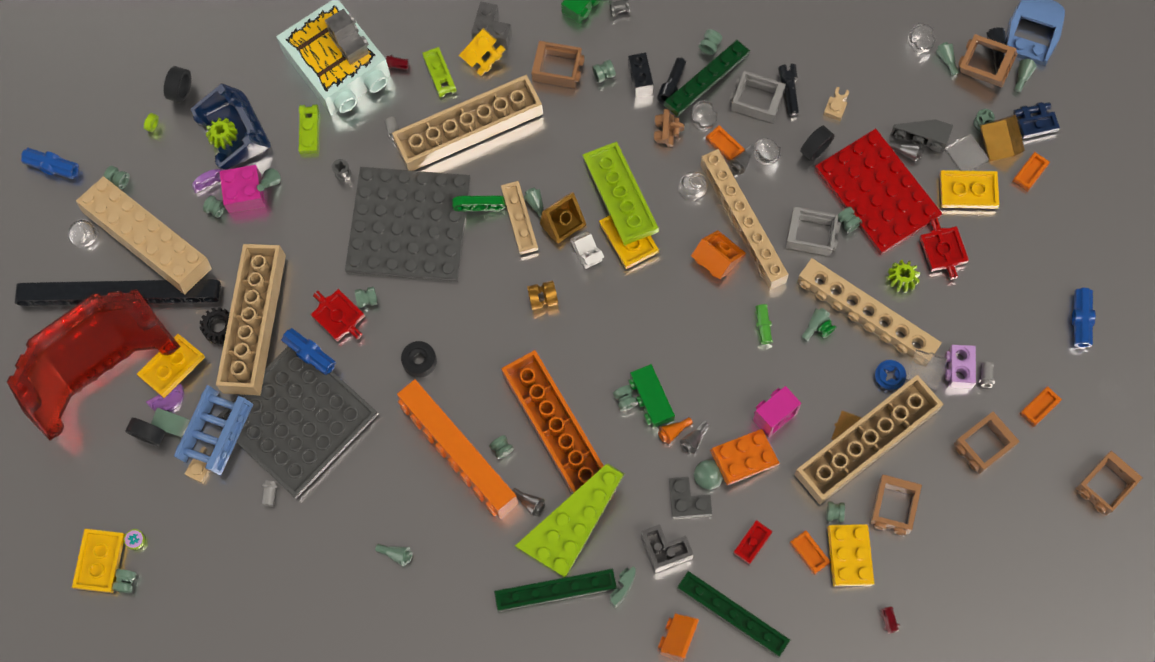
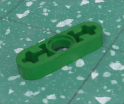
M457 196L452 199L454 211H500L506 208L503 196Z

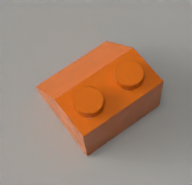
M717 230L702 238L691 257L695 259L697 264L709 270L712 276L721 279L730 273L746 255V252Z
M676 613L674 618L669 617L665 628L669 631L666 637L662 636L658 646L661 649L660 655L678 662H684L699 619Z

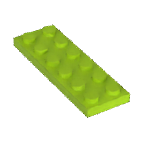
M617 141L582 154L623 244L627 245L658 233V225Z

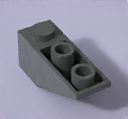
M936 119L895 124L890 135L899 140L910 141L913 144H922L933 151L944 152L953 125Z

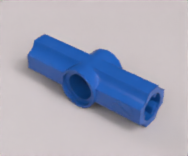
M27 147L21 154V162L23 164L38 168L48 175L57 174L69 179H73L78 175L79 165L77 163L62 159L55 153L49 151L43 153Z
M1089 288L1075 290L1074 309L1071 320L1074 326V346L1079 348L1091 347L1093 345V326L1096 320V313L1093 310V290Z
M293 328L283 334L281 341L296 352V355L301 360L313 365L324 375L332 372L336 361L321 351L322 349L310 339L307 340Z

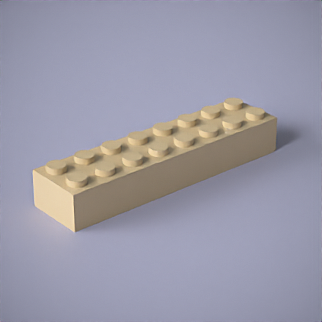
M526 74L393 132L392 135L408 171H414L542 115V104Z
M104 176L76 200L82 213L184 295L212 269L207 257Z
M243 244L216 386L223 394L261 395L286 254L280 245Z
M916 375L800 466L794 475L818 504L821 505L936 414L944 404L924 381Z

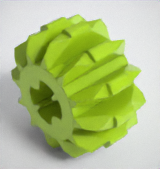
M218 117L217 122L211 120L212 126H207L208 132H206V137L210 145H214L215 148L218 149L222 146L223 149H226V145L232 146L231 141H237L235 135L238 134V131L235 128V124L227 118L222 121Z
M900 260L899 264L895 262L892 264V268L888 270L889 276L887 281H891L890 287H897V292L901 288L905 293L908 291V288L913 290L920 281L918 279L920 272L915 271L917 265L911 267L910 261L907 264L903 260Z

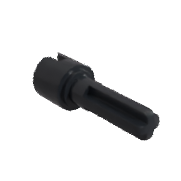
M1004 28L989 29V32H986L988 39L1007 44ZM992 49L997 74L1005 54Z
M681 57L675 60L667 82L661 85L657 95V100L660 103L664 104L678 90L677 84L686 65L684 58Z
M791 63L789 71H787L785 64L779 66L778 71L780 83L786 84L785 95L788 114L795 116L799 114L795 87L798 75L796 65Z

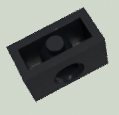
M646 52L629 55L628 68L635 98L653 95L654 84Z

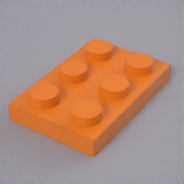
M762 429L713 447L710 450L727 486L780 464Z

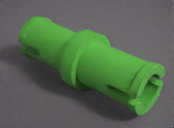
M767 304L755 306L758 319L756 325L759 328L761 344L773 342L770 329L772 322L769 321Z

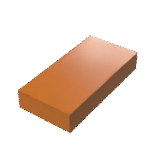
M720 125L706 136V140L715 149H719L720 153L728 161L745 151Z
M1034 152L1012 181L1026 191H1029L1050 162Z
M1047 386L1019 414L1035 427L1062 399Z
M806 530L790 541L792 547L814 575L831 563Z

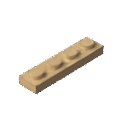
M519 181L501 185L520 255L537 251L538 246Z

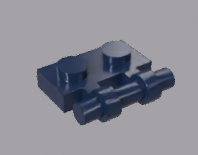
M1040 102L1030 107L1021 106L1020 109L1013 110V114L1016 117H1023V119L1018 120L1022 139L1059 131L1060 126L1055 112L1047 113L1046 111L1051 110L1050 102ZM1032 113H1038L1039 115H1036V116H1032V117H1031L1030 114H1032Z

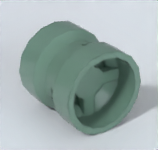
M708 29L704 34V40L699 44V49L706 54L714 55L717 45L722 41V35L715 30Z
M610 59L604 61L601 65L596 64L592 66L598 83L603 82L605 78L616 76Z
M112 165L106 169L103 175L120 190L126 187L130 178L129 173L119 171L117 167Z
M851 206L838 214V221L843 223L847 233L852 232L862 223V220L854 215L855 211Z
M374 286L368 287L366 291L362 289L355 290L358 308H363L368 304L371 306L377 305Z
M630 385L620 387L613 392L614 398L619 402L618 407L620 411L629 410L638 404L637 399L632 395L633 391Z
M116 569V582L113 583L112 590L132 593V582L136 578V572Z

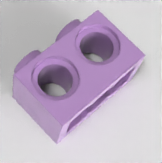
M951 345L945 353V362H948L945 380L948 381V387L972 389L976 384V346ZM956 354L962 355L964 360H958ZM956 373H962L964 375V379H959L956 376Z

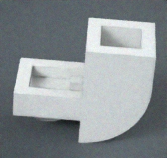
M585 231L570 239L585 269L598 264L604 258L602 251L596 247L593 237L589 232Z

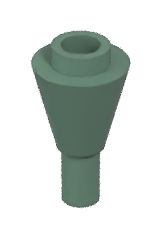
M948 42L940 44L936 53L949 67L952 76L959 74L955 64L953 44H948Z
M1025 58L1019 61L1018 81L1014 91L1020 93L1024 83L1037 68L1033 60Z
M272 168L265 170L257 189L263 191L265 188L278 185L281 181L279 172Z
M531 188L525 192L524 199L537 212L541 220L544 208L540 189Z
M815 308L808 328L801 337L808 341L821 325L831 320L829 318L830 313L823 308Z
M376 545L375 551L386 554L402 566L410 563L412 559L410 547Z

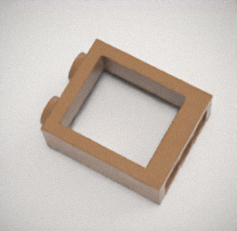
M975 34L973 39H969L965 56L962 55L959 60L958 66H960L961 73L1003 87L1017 57V49ZM978 44L1006 53L996 75L968 66Z
M539 41L532 68V81L575 88L576 82H580L581 71H579V68L583 66L585 55H582V48ZM552 55L575 59L572 76L568 77L542 72L545 56Z
M993 411L958 438L954 445L956 446L957 453L969 461L970 468L981 474L1013 449L1020 441ZM984 425H987L1005 447L984 463L965 440Z
M1110 451L1076 489L1082 498L1094 504L1098 512L1107 516L1114 511L1143 477L1113 451ZM1104 465L1128 484L1110 505L1087 486Z
M882 475L877 488L870 524L879 530H886V528L894 530V533L905 536L909 534L913 528L922 485ZM885 488L913 495L907 524L879 517Z

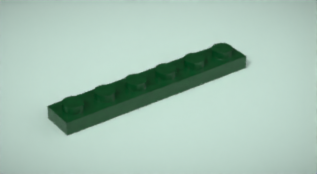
M736 40L665 101L664 106L678 117L749 55L750 50Z
M613 569L496 590L494 593L497 611L501 612L617 589Z
M689 571L677 586L679 591L778 658L790 642L789 638Z

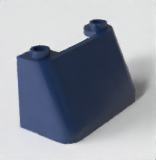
M221 83L191 108L194 115L193 119L199 125L212 126L211 120L217 122L218 117L222 121L227 118L235 124V128L238 131V134L235 135L237 141H231L232 146L228 144L226 149L220 146L218 148L220 153L215 155V164L220 169H230L265 152L271 147L248 98L237 88Z

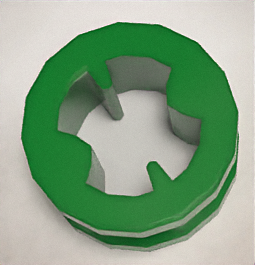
M831 320L825 322L817 330L819 333H822L823 338L829 336L837 328L831 324Z

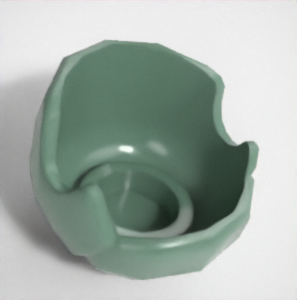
M706 459L695 468L694 478L696 484L701 488L711 490L721 484L723 476L715 460Z

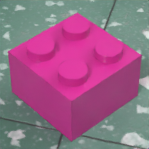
M257 165L219 171L223 204L228 213L265 207L264 192L257 189L262 180Z
M786 386L782 389L777 388L772 392L771 398L767 402L763 400L755 407L757 410L754 412L753 421L764 431L768 438L798 413L802 404Z

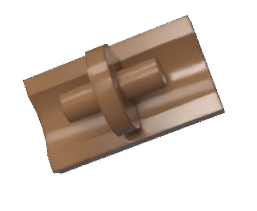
M664 109V114L655 116V125L663 127V130L654 132V140L657 143H665L668 147H673L674 136H679V132L684 131L685 126L679 122V118H675L674 115L670 114L669 109Z

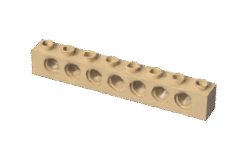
M719 149L703 155L700 166L767 287L771 290L786 283L789 274Z
M811 258L798 277L797 282L803 289L812 291L818 299L827 301L835 310L847 314L850 320L864 325L863 327L867 331L876 333L885 343H891L896 346L900 353L908 354L919 365L927 366L942 342L813 258ZM820 279L824 282V284L819 285L815 282V280ZM831 290H838L840 294L834 295L831 293ZM847 300H853L856 305H849ZM863 311H870L872 316H866ZM885 321L888 327L881 326L879 322ZM896 332H902L905 337H898ZM912 343H919L921 348H915Z

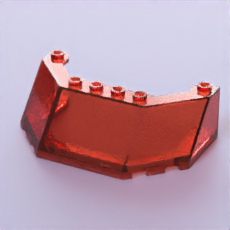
M137 289L131 290L130 293H122L121 291L109 292L108 295L101 296L99 293L92 294L28 339L26 343L28 348L25 354L20 355L15 364L17 369L14 375L9 376L7 384L23 413L51 441L59 436L64 429L61 417L73 395L81 392L83 388L96 381L108 370L113 369L115 365L128 358L135 351L158 349L162 355H171L180 348V345Z

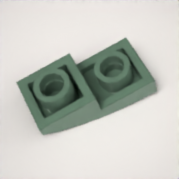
M157 407L151 424L165 432L183 437L190 419Z
M634 566L630 570L626 568L620 573L619 584L623 588L620 589L618 587L610 595L612 597L610 604L615 609L626 597L632 586L636 573Z

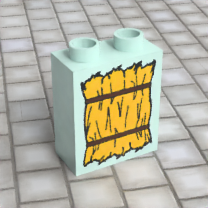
M331 0L276 36L285 57L331 116L338 111L341 113L350 111L357 104L360 96L368 91L371 93L380 91L385 87L390 77L386 59L357 22L355 25L359 30L358 34L360 37L364 36L369 44L367 46L369 54L350 65L331 39L325 20L342 9L349 14L339 0Z

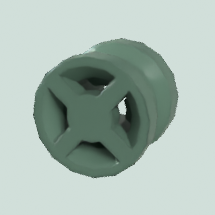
M981 109L974 119V127L981 131L980 125L993 122L995 115L989 109Z
M210 195L203 205V211L207 214L212 213L216 218H219L225 210L223 200H217L213 195Z
M505 435L498 437L489 445L490 449L496 452L495 456L497 459L504 458L514 449L511 444H508Z
M828 501L826 520H837L843 523L845 503L834 504L832 501Z

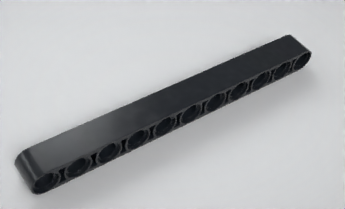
M201 279L185 295L167 280L16 284L14 303L20 306L215 303L220 301L221 282L215 279Z

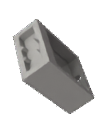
M744 71L742 77L737 78L735 85L737 91L736 93L732 92L729 101L732 104L731 111L773 124L786 84ZM745 85L774 94L768 111L739 102Z
M794 207L786 248L830 257L832 250L836 251L838 240L835 239V233L839 234L840 231L839 215ZM799 220L831 226L827 246L795 240Z

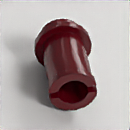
M390 55L386 57V62L389 69L392 67L407 71L409 59Z
M893 607L881 609L880 612L886 626L884 630L888 634L900 631V624H897Z

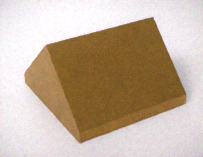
M1016 115L980 125L989 161L1016 156L1025 151Z
M574 192L569 193L542 212L540 225L556 243H560L587 225Z

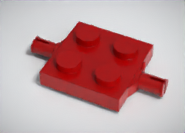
M938 218L932 219L930 222L933 231L922 234L919 237L930 270L933 272L947 269L950 279H956L958 275L955 267L969 261L957 226L941 228Z
M339 289L326 298L320 291H316L317 294H313V297L320 304L310 315L337 342L349 332L356 339L363 335L356 328V325L365 317L364 313Z

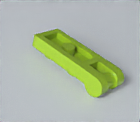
M436 47L423 52V58L439 98L444 97L447 93L457 92L440 48ZM442 83H448V86H441Z
M313 104L309 107L299 105V153L318 154L319 106L318 104ZM306 114H312V117L306 118Z

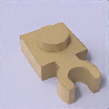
M837 87L834 93L835 98L830 96L823 115L841 121L847 106L845 100L848 98L849 91L846 90L844 95H840L838 93L840 87Z
M203 446L200 453L205 454L207 448ZM193 458L185 475L203 484L210 471L205 468L207 463Z

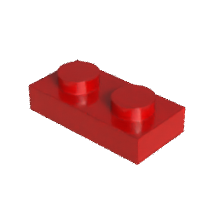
M756 520L733 554L750 565L773 531Z

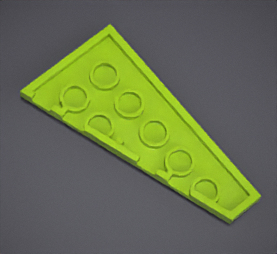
M607 463L520 540L515 547L566 577L625 473Z

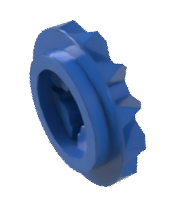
M883 361L876 368V381L880 387L888 391L897 390L906 381V370L897 361ZM895 370L893 376L895 379L891 378L886 381L887 374L885 372L891 373Z

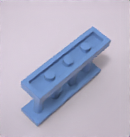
M207 385L201 394V399L182 440L176 448L174 457L187 463L189 457L207 463L206 469L221 476L253 404L240 396L237 397L236 402L218 397L219 392ZM214 404L232 410L227 420L209 414ZM206 421L224 427L219 438L201 432ZM197 439L215 445L211 456L193 450Z

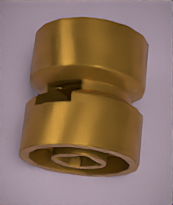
M554 281L544 282L542 286L538 284L527 286L532 310L543 308L545 304L548 307L558 305ZM543 292L544 298L539 299L538 294Z

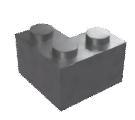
M480 1L471 32L472 40L484 28L497 40L492 45L494 48L502 45L508 50L512 37L511 24L498 22V5Z
M342 9L325 20L331 39L350 65L369 54L367 48L369 44L364 36L360 37L358 34L359 30L355 25L356 20L351 13L347 14Z
M660 524L641 531V538L655 573L693 559L694 554L686 536L667 543Z

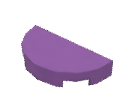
M223 169L210 170L198 176L192 184L194 192L198 193L220 182L219 171H223Z
M179 384L165 398L158 395L146 401V403L154 411H156L157 407L169 412L173 411L183 400V386Z

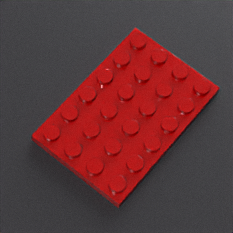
M876 128L815 166V170L846 209L851 206L855 211L854 215L862 220L859 226L880 255L931 224L930 220L939 219L943 215Z

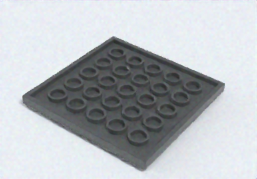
M360 167L345 272L458 282L466 211H454L452 199L457 196H468L470 175Z
M287 346L265 368L261 395H238L250 401L253 407L236 443L297 499L379 413L333 371L327 375L322 374L313 365L301 360L296 355V352ZM225 408L217 417L227 420L232 410Z

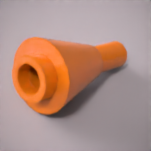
M688 417L681 422L660 426L659 438L662 442L670 444L684 428L693 424L692 419Z

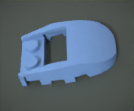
M1021 0L1009 20L1008 32L1006 34L1007 45L1017 49L1018 58H1028L1037 64L1047 65L1061 37L1065 17L1063 6L1054 0ZM1020 17L1055 28L1050 46L1015 36Z

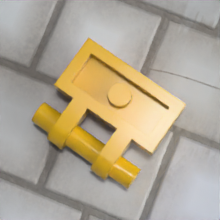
M482 28L459 56L471 67L478 63L481 67L476 72L482 76L491 69V65L496 60L502 57V53L506 49L502 45L495 49L492 45L497 40ZM489 51L491 56L485 61L482 56Z

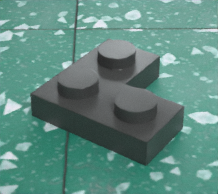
M689 477L669 478L672 519L712 516L711 495L691 496Z

